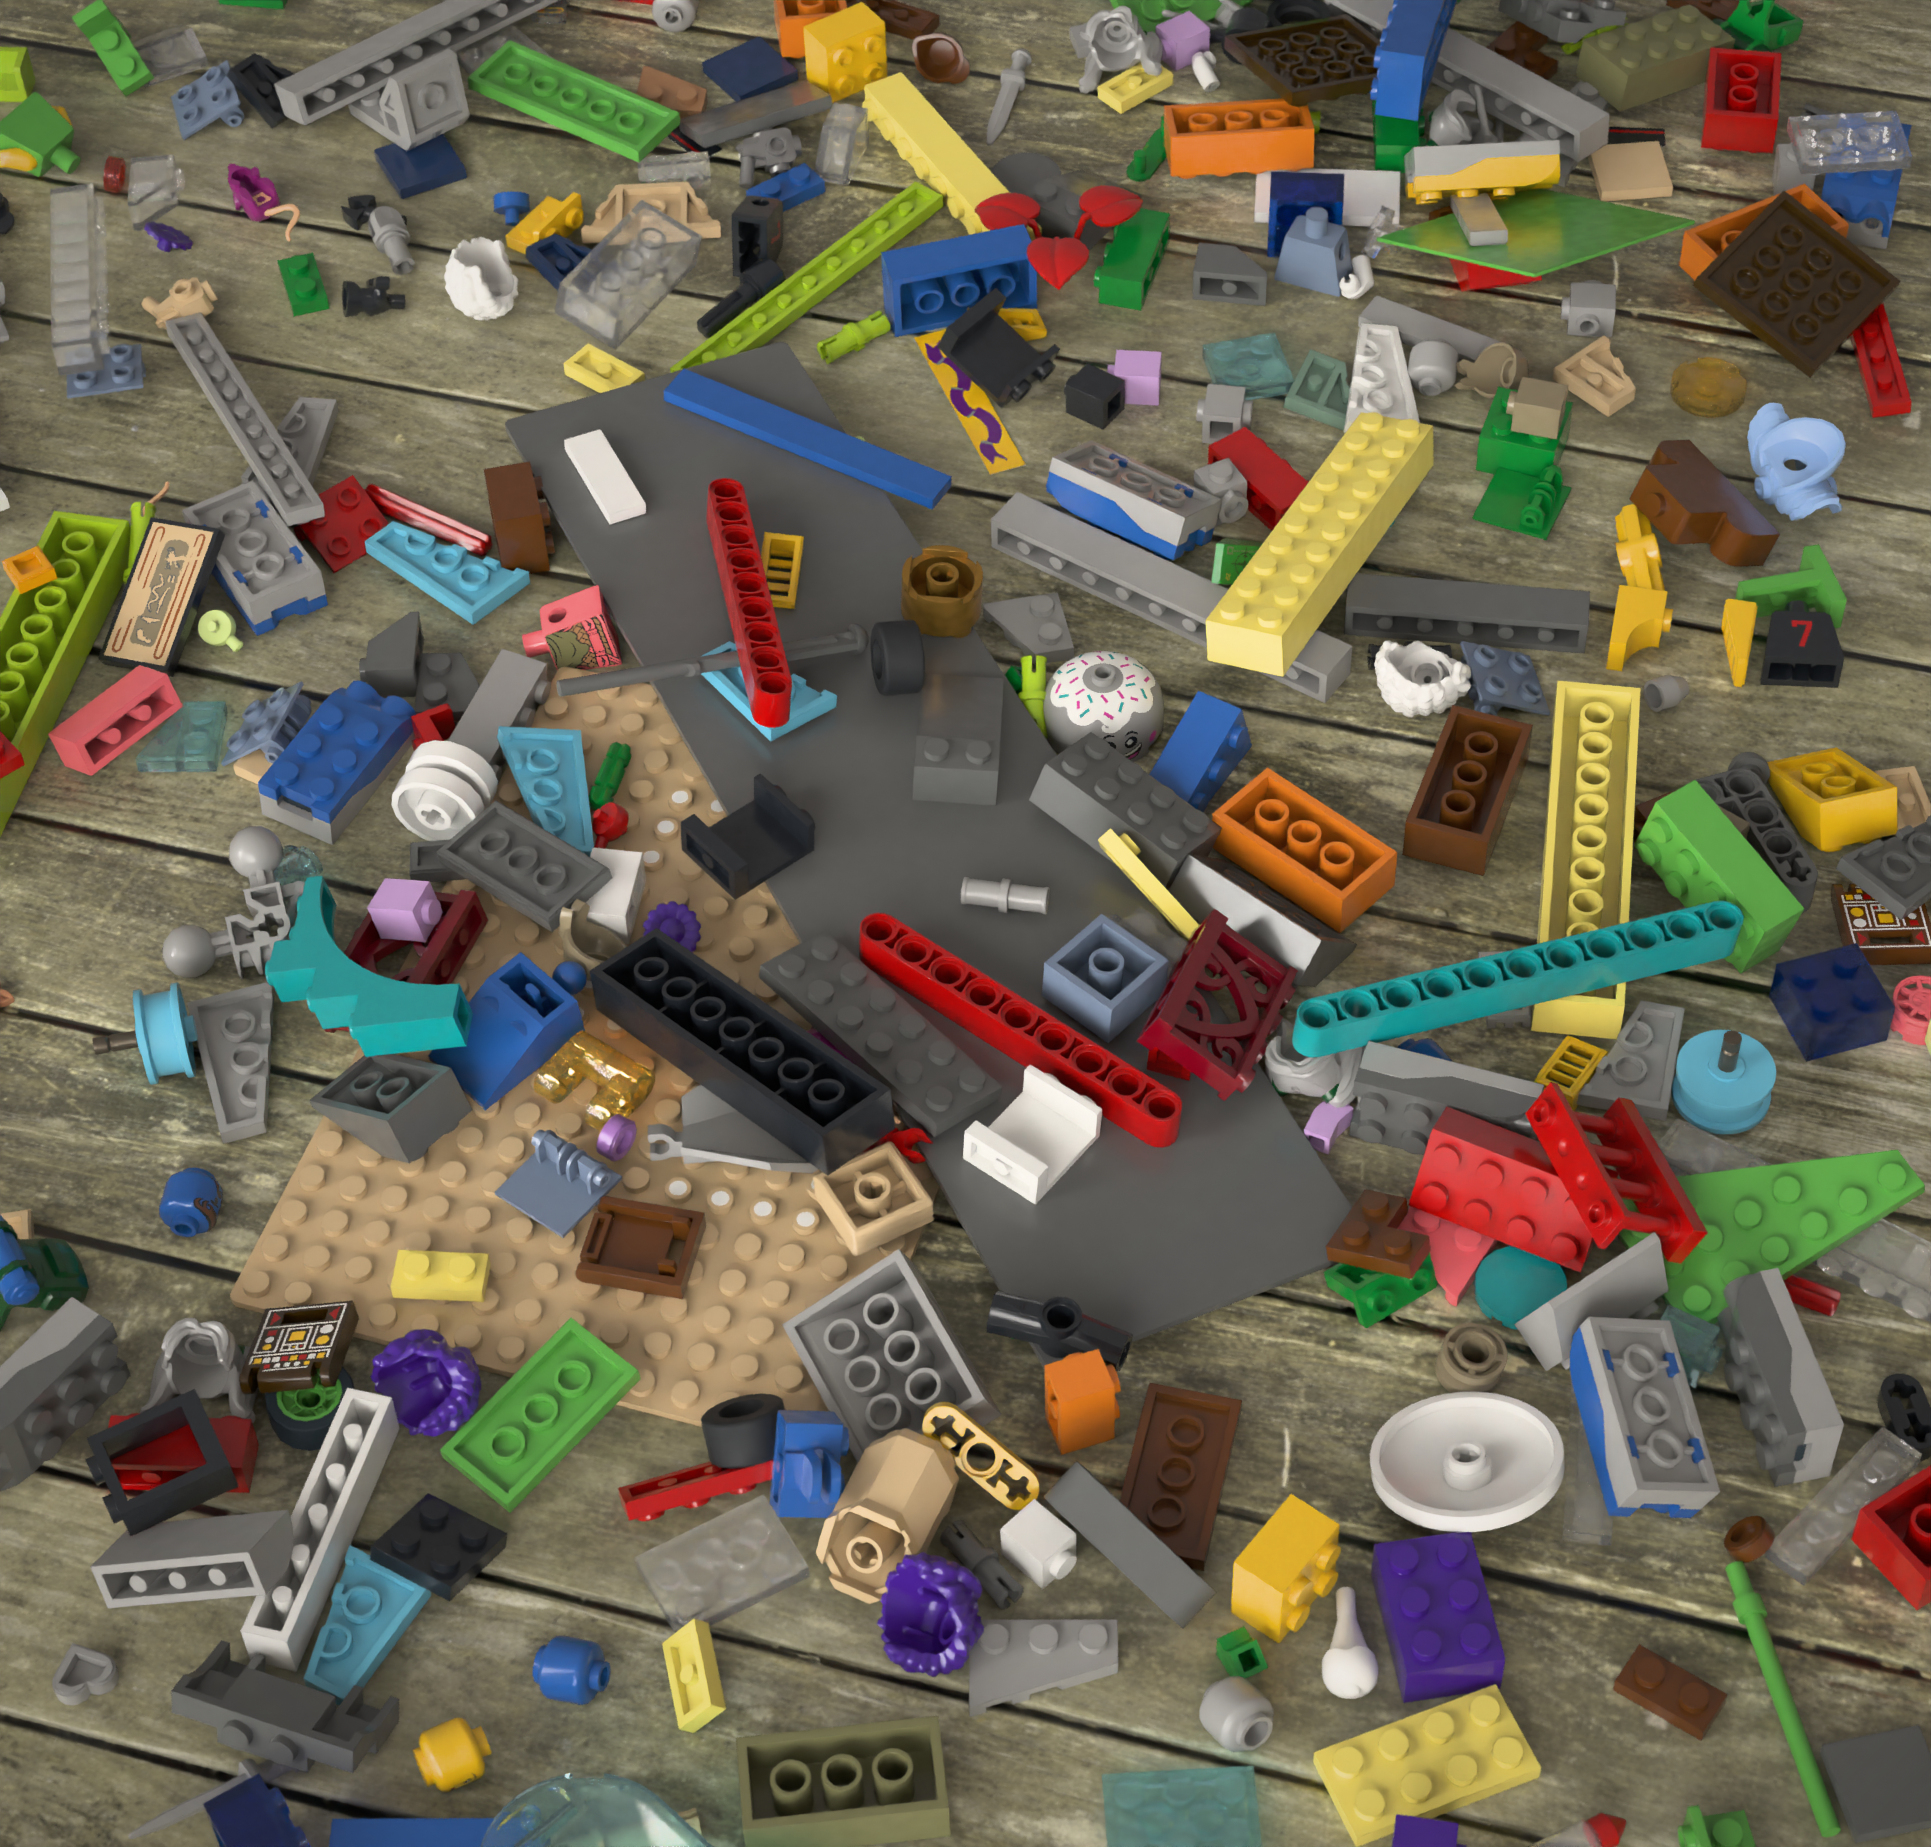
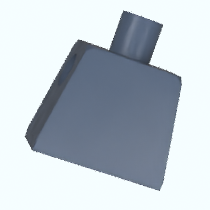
M1313 207L1307 210L1306 216H1297L1287 232L1274 280L1340 297L1342 294L1339 286L1340 280L1343 276L1346 280L1350 279L1349 274L1353 272L1347 229L1344 226L1328 222V212L1325 209Z

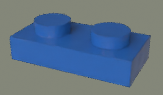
M803 163L746 190V196L752 195L780 199L783 202L784 212L824 193L825 180L806 163Z

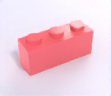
M139 665L50 731L48 736L64 766L92 776L181 709L183 705L166 673Z

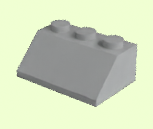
M1655 1232L1514 1324L1545 1371H1548L1560 1362L1565 1370L1570 1368L1572 1336L1588 1317L1628 1318L1631 1316L1633 1319H1644L1659 1309L1654 1300L1669 1291L1660 1239Z

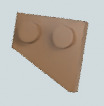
M643 66L637 95L679 112L680 119L706 111L708 102L707 89L649 66Z

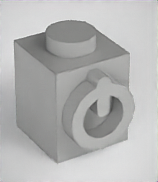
M1587 280L1582 283L1571 282L1569 297H1562L1560 315L1561 320H1567V335L1606 336L1612 338L1616 312V285L1604 284L1597 280Z
M1208 384L1206 398L1198 399L1196 421L1202 422V443L1213 444L1243 427L1251 431L1253 401L1245 400L1246 387Z
M1229 458L1194 470V487L1222 499L1215 526L1233 523L1246 515L1249 505L1246 499L1247 480Z

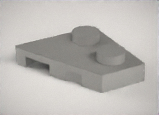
M1058 592L983 604L984 619L988 623L992 621L997 623L1004 630V637L1013 646L1021 648L1024 656L1032 655V663L1036 665V655L1046 657L1047 663L1074 658V646Z

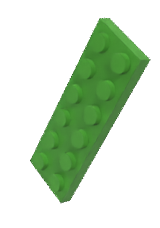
M511 40L505 43L468 77L469 89L639 163L680 124V113Z

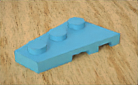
M729 641L702 656L737 651L736 645ZM741 666L701 673L770 741L783 736L837 706V695L825 689L820 693L806 686V679L793 673L791 675L792 692L789 721L781 727H765L755 722L752 717Z
M349 1545L344 1559L346 1565L340 1583H336L331 1597L332 1606L326 1624L320 1629L304 1676L306 1687L336 1696V1704L339 1706L354 1685L360 1687L366 1685L432 1596L431 1591L371 1561L369 1554Z

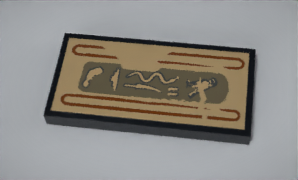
M150 518L98 658L104 665L131 670L141 665L166 673L169 677H174L225 534L220 529Z

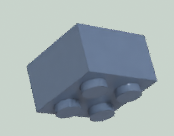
M1100 914L1044 963L1042 997L1109 1043L1158 1000L1166 985L1169 960L1105 915Z

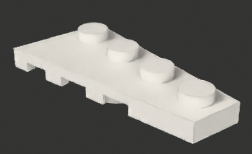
M1361 323L1357 337L1344 433L1347 432L1361 412H1374L1385 417L1401 420L1413 419L1420 423L1398 326Z

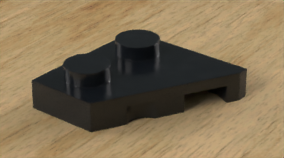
M257 53L252 54L229 69L226 76L272 129L289 119L284 115L274 84L295 73L283 67L273 65L270 60Z

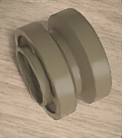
M1476 1323L1458 1325L1452 1328L1444 1338L1435 1362L1436 1376L1441 1385L1450 1393H1491L1496 1388L1507 1363L1508 1353L1506 1345L1495 1331L1484 1325Z

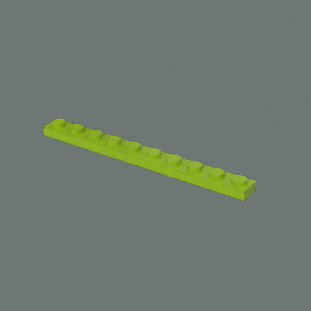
M915 181L670 368V372L683 370V368H690L762 347L878 258L881 252L887 251L943 208V195Z

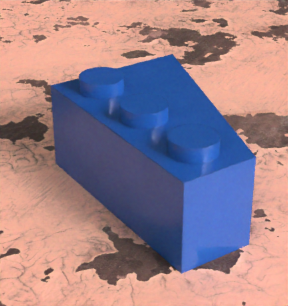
M1198 691L1149 775L1164 786L1171 788L1176 795L1195 809L1204 813L1209 801L1252 747L1242 709Z

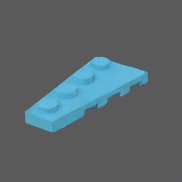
M392 521L364 541L366 553L473 625L530 584L528 571L516 568L514 571L502 568L499 560L488 556L483 560L468 555L467 548L456 544L444 546L436 543L435 536Z
M499 726L498 742L533 822L590 856L592 848H594L581 730Z

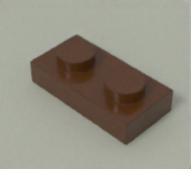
M1640 1644L1616 1678L1613 1691L1702 1741L1724 1707L1728 1695Z

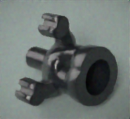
M388 276L369 279L366 282L367 288H360L354 281H343L342 308L344 317L357 316L359 313L375 316L387 312L389 309H405L404 294L386 293V290L390 287V278Z

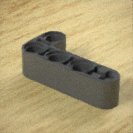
M1741 768L1696 779L1718 806L1750 823L1747 841L1804 907L1802 913L1806 912L1812 904L1818 877L1817 868L1760 777L1751 770Z
M1078 1461L1044 1495V1498L1181 1628L1184 1629L1216 1594L1212 1587Z

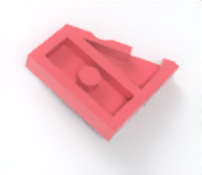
M1410 1206L1409 1212L1397 1229L1429 1236L1430 1256L1436 1281L1446 1291V1300L1451 1305L1457 1307L1474 1281L1481 1261L1492 1253L1497 1245V1240Z

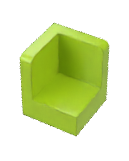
M0 47V102H23L31 95L36 82L28 48Z

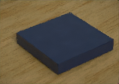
M760 36L702 62L703 73L736 102L782 88L798 80V70Z
M443 134L408 151H405L396 143L374 149L376 161L401 200L467 178L465 166Z

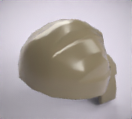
M1505 342L1494 343L1486 347L1474 363L1466 359L1456 363L1457 372L1466 377L1456 381L1454 386L1460 390H1476L1478 394L1494 399L1498 386L1518 390L1522 377L1529 376L1528 360L1523 352L1513 345Z
M576 899L571 909L562 907L559 936L563 939L564 961L579 963L586 971L587 981H591L590 970L627 946L619 937L606 928L586 921L590 906Z

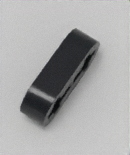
M1892 1374L1883 1380L1877 1398L1878 1409L1896 1452L1904 1459L1916 1462L1927 1460L1931 1457V1407L1923 1387L1912 1376ZM1893 1392H1899V1395L1904 1399L1909 1398L1906 1409H1904L1899 1397H1892ZM1910 1425H1912L1918 1438H1925L1923 1443H1918L1915 1437L1908 1436Z

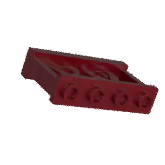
M461 889L458 894L434 892L441 904L443 913L440 921L435 925L427 938L429 943L427 948L424 947V942L381 939L368 912L360 927L354 932L353 938L344 954L364 969L379 975L377 962L392 952L413 943L414 949L420 958L415 968L402 971L391 979L415 984H452L486 926L488 918L476 891ZM349 1027L324 1029L325 1032L335 1033L336 1030L350 1032Z
M1214 908L1192 932L1137 1042L1150 1051L1155 1047L1160 1049L1218 1091L1217 1096L1225 1101L1235 1090L1240 1093L1244 1092L1254 1079L1257 1071L1252 1066L1257 1064L1264 1056L1269 1044L1265 1039L1275 1031L1283 1018V1015L1278 1012L1287 1005L1296 991V988L1291 986L1298 970L1291 965L1288 968L1284 967L1227 926L1226 923L1229 918ZM1204 968L1209 969V970L1213 973V978H1214L1217 974H1219L1221 978H1220V979H1212V978H1210V977L1206 974ZM1246 971L1253 977H1248L1247 979H1244L1241 972ZM1260 981L1267 986V993L1262 994L1258 992L1254 984ZM1194 986L1206 991H1218L1227 986L1237 1007L1240 1022L1233 1024L1210 1023L1209 1007L1203 996ZM1186 1005L1193 1006L1197 1010V1013H1190L1187 1010ZM1207 1042L1212 1043L1211 1048L1213 1054L1209 1052ZM1222 1051H1226L1231 1056V1066L1220 1060L1223 1057Z

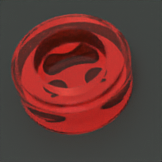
M108 156L103 175L104 190L120 193L125 183L126 163L122 157Z

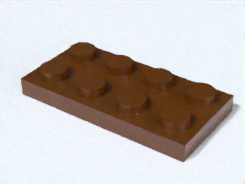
M1149 1383L1119 1501L1191 1569L1204 1571L1240 1419L1242 1400Z

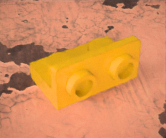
M573 192L563 202L547 196L506 235L507 247L525 254L527 246L553 234L567 238L584 222L581 195Z

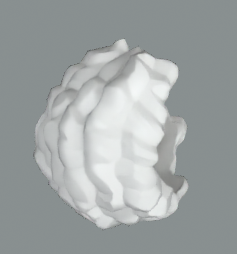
M484 237L472 238L470 243L462 240L458 244V248L452 250L444 275L446 281L445 289L450 295L454 307L463 311L468 317L486 321L497 319V317L505 315L514 306L513 299L518 296V278L512 274L508 255L505 252V246L502 241L495 240L492 242Z
M1386 640L1380 647V651L1375 655L1374 666L1376 668L1377 686L1381 689V697L1395 712H1402L1406 717L1412 718L1418 714L1428 716L1432 712L1441 714L1446 708L1452 707L1458 697H1464L1470 689L1471 685L1468 680L1471 677V670L1467 664L1449 658L1448 655L1436 651L1418 640L1407 646Z

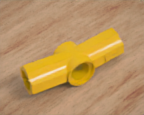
M1634 504L1624 506L1619 515L1615 516L1619 540L1615 544L1623 576L1626 577L1627 586L1665 591L1663 577L1660 572V568L1663 567L1662 558L1651 522Z

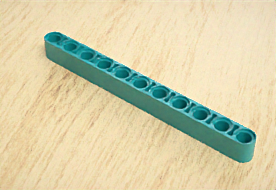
M1714 901L1310 998L1298 1006L1292 1044L1296 1051L1303 1056L1311 1058L1321 1057L1367 1046L1368 1041L1379 1043L1730 956L1734 951L1744 916L1738 906L1733 903Z

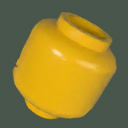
M461 1717L452 1718L423 1731L419 1736V1747L413 1749L416 1763L426 1786L435 1785L438 1790L445 1793L480 1779L485 1773L483 1757L492 1754L482 1727L478 1726L471 1729L468 1722Z

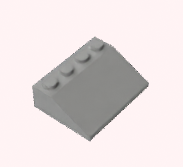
M900 1249L782 1324L828 1410L834 1411L844 1424L843 1427L848 1428L849 1448L857 1463L871 1442L885 1437L889 1432L907 1428L923 1435L922 1423L924 1415L932 1405L939 1402L955 1404L982 1427L1002 1415L919 1269ZM949 1414L944 1419L939 1418L937 1415L933 1418L936 1423L934 1433L938 1436L943 1432H948L959 1442L974 1433L967 1428L963 1437L958 1434L952 1427L954 1417Z

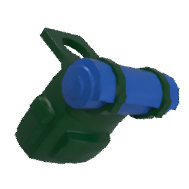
M0 1215V1331L11 1309L16 1306L54 1311L55 1309H60L71 1297L83 1303L89 1285L81 1260L70 1245L61 1239H19L12 1226Z

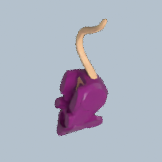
M233 163L229 164L228 183L233 192L236 211L241 210L242 206L249 219L256 222L266 220L273 215L287 210L293 211V218L286 230V239L290 242V233L300 217V211L294 204L280 206V200L274 184L270 179L260 177L259 168L253 167L249 169Z

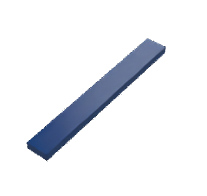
M683 368L664 390V401L929 509L933 510L951 487L952 476Z

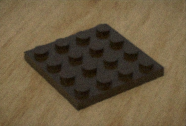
M1348 14L1225 36L1224 49L1291 106L1303 107L1308 105L1309 102L1319 100L1335 101L1341 96L1352 94L1367 95L1371 91L1373 79L1377 78L1378 68H1374V57L1377 46H1380V40Z
M1783 191L1696 278L1693 286L1811 378L1896 290L1901 281L1791 195Z

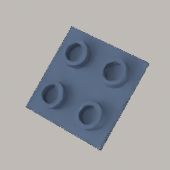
M228 60L216 67L210 68L205 75L191 84L181 87L176 94L171 96L183 140L219 117L231 127H237L242 123L244 113L240 108L241 102L237 88L226 76L231 68Z
M119 344L112 348L99 350L82 349L75 353L66 354L68 399L143 388V377H146L144 362H142L141 344Z
M1461 641L1460 645L1464 654L1461 662L1467 664L1471 670V677L1468 680L1471 686L1468 694L1470 699L1474 701L1475 711L1497 716V712L1504 706L1546 716L1550 715L1549 707L1529 655L1492 648L1484 644L1479 645Z
M299 682L287 689L281 687L269 698L263 701L255 700L242 715L244 719L242 726L228 740L226 746L229 750L221 764L225 766L258 749H261L265 753L266 760L273 764L303 728L312 712L310 699L304 695H299L304 683Z
M540 1129L534 1134L531 1144L535 1146V1153L495 1191V1195L564 1238L599 1203L601 1197L606 1196L622 1180V1176L608 1168L605 1163L598 1162L587 1155L584 1150L578 1149L573 1143L563 1140L554 1131H543Z

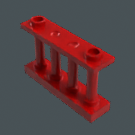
M1550 1082L1525 1113L1598 1248L1606 1249L1622 1229L1648 1234L1655 1232L1660 1239L1662 1253L1666 1260L1681 1264L1708 1233L1632 1100L1618 1097L1602 1117L1573 1111L1559 1085ZM1585 1132L1596 1134L1602 1145L1590 1143ZM1603 1165L1615 1167L1621 1179L1609 1177ZM1622 1198L1633 1200L1640 1213L1628 1211Z

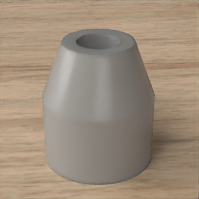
M1664 675L1645 683L1643 689L1644 698L1650 709L1659 712L1678 705L1688 695L1689 685L1683 677Z

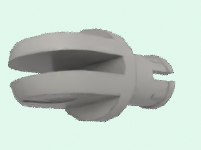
M388 206L375 208L370 214L368 229L377 250L387 254L395 274L405 275L410 273L414 269L413 265H415V262L407 248L410 242V234L401 214L396 209Z

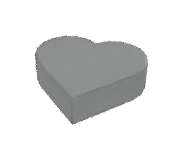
M72 1643L52 1679L53 1690L58 1700L63 1704L77 1705L87 1700L91 1694L101 1695L111 1691L118 1683L119 1671L115 1661L109 1655Z

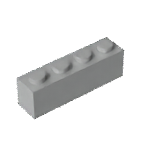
M501 649L448 740L468 747L482 756L493 768L498 784L502 776V767L506 762L505 755L497 739L499 726L531 728L535 717V709L538 704L546 702L551 689V682L547 681V663Z

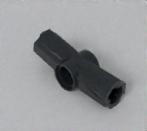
M998 1291L993 1296L986 1330L987 1333L1039 1344L1041 1350L1047 1355L1056 1358H1064L1072 1353H1086L1099 1349L1105 1365L1112 1364L1116 1372L1120 1371L1125 1363L1133 1341V1334L1082 1314L1080 1306L1074 1300L1067 1297H1055L1042 1302Z

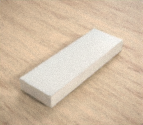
M601 429L564 440L565 451L609 524L646 514L645 501Z

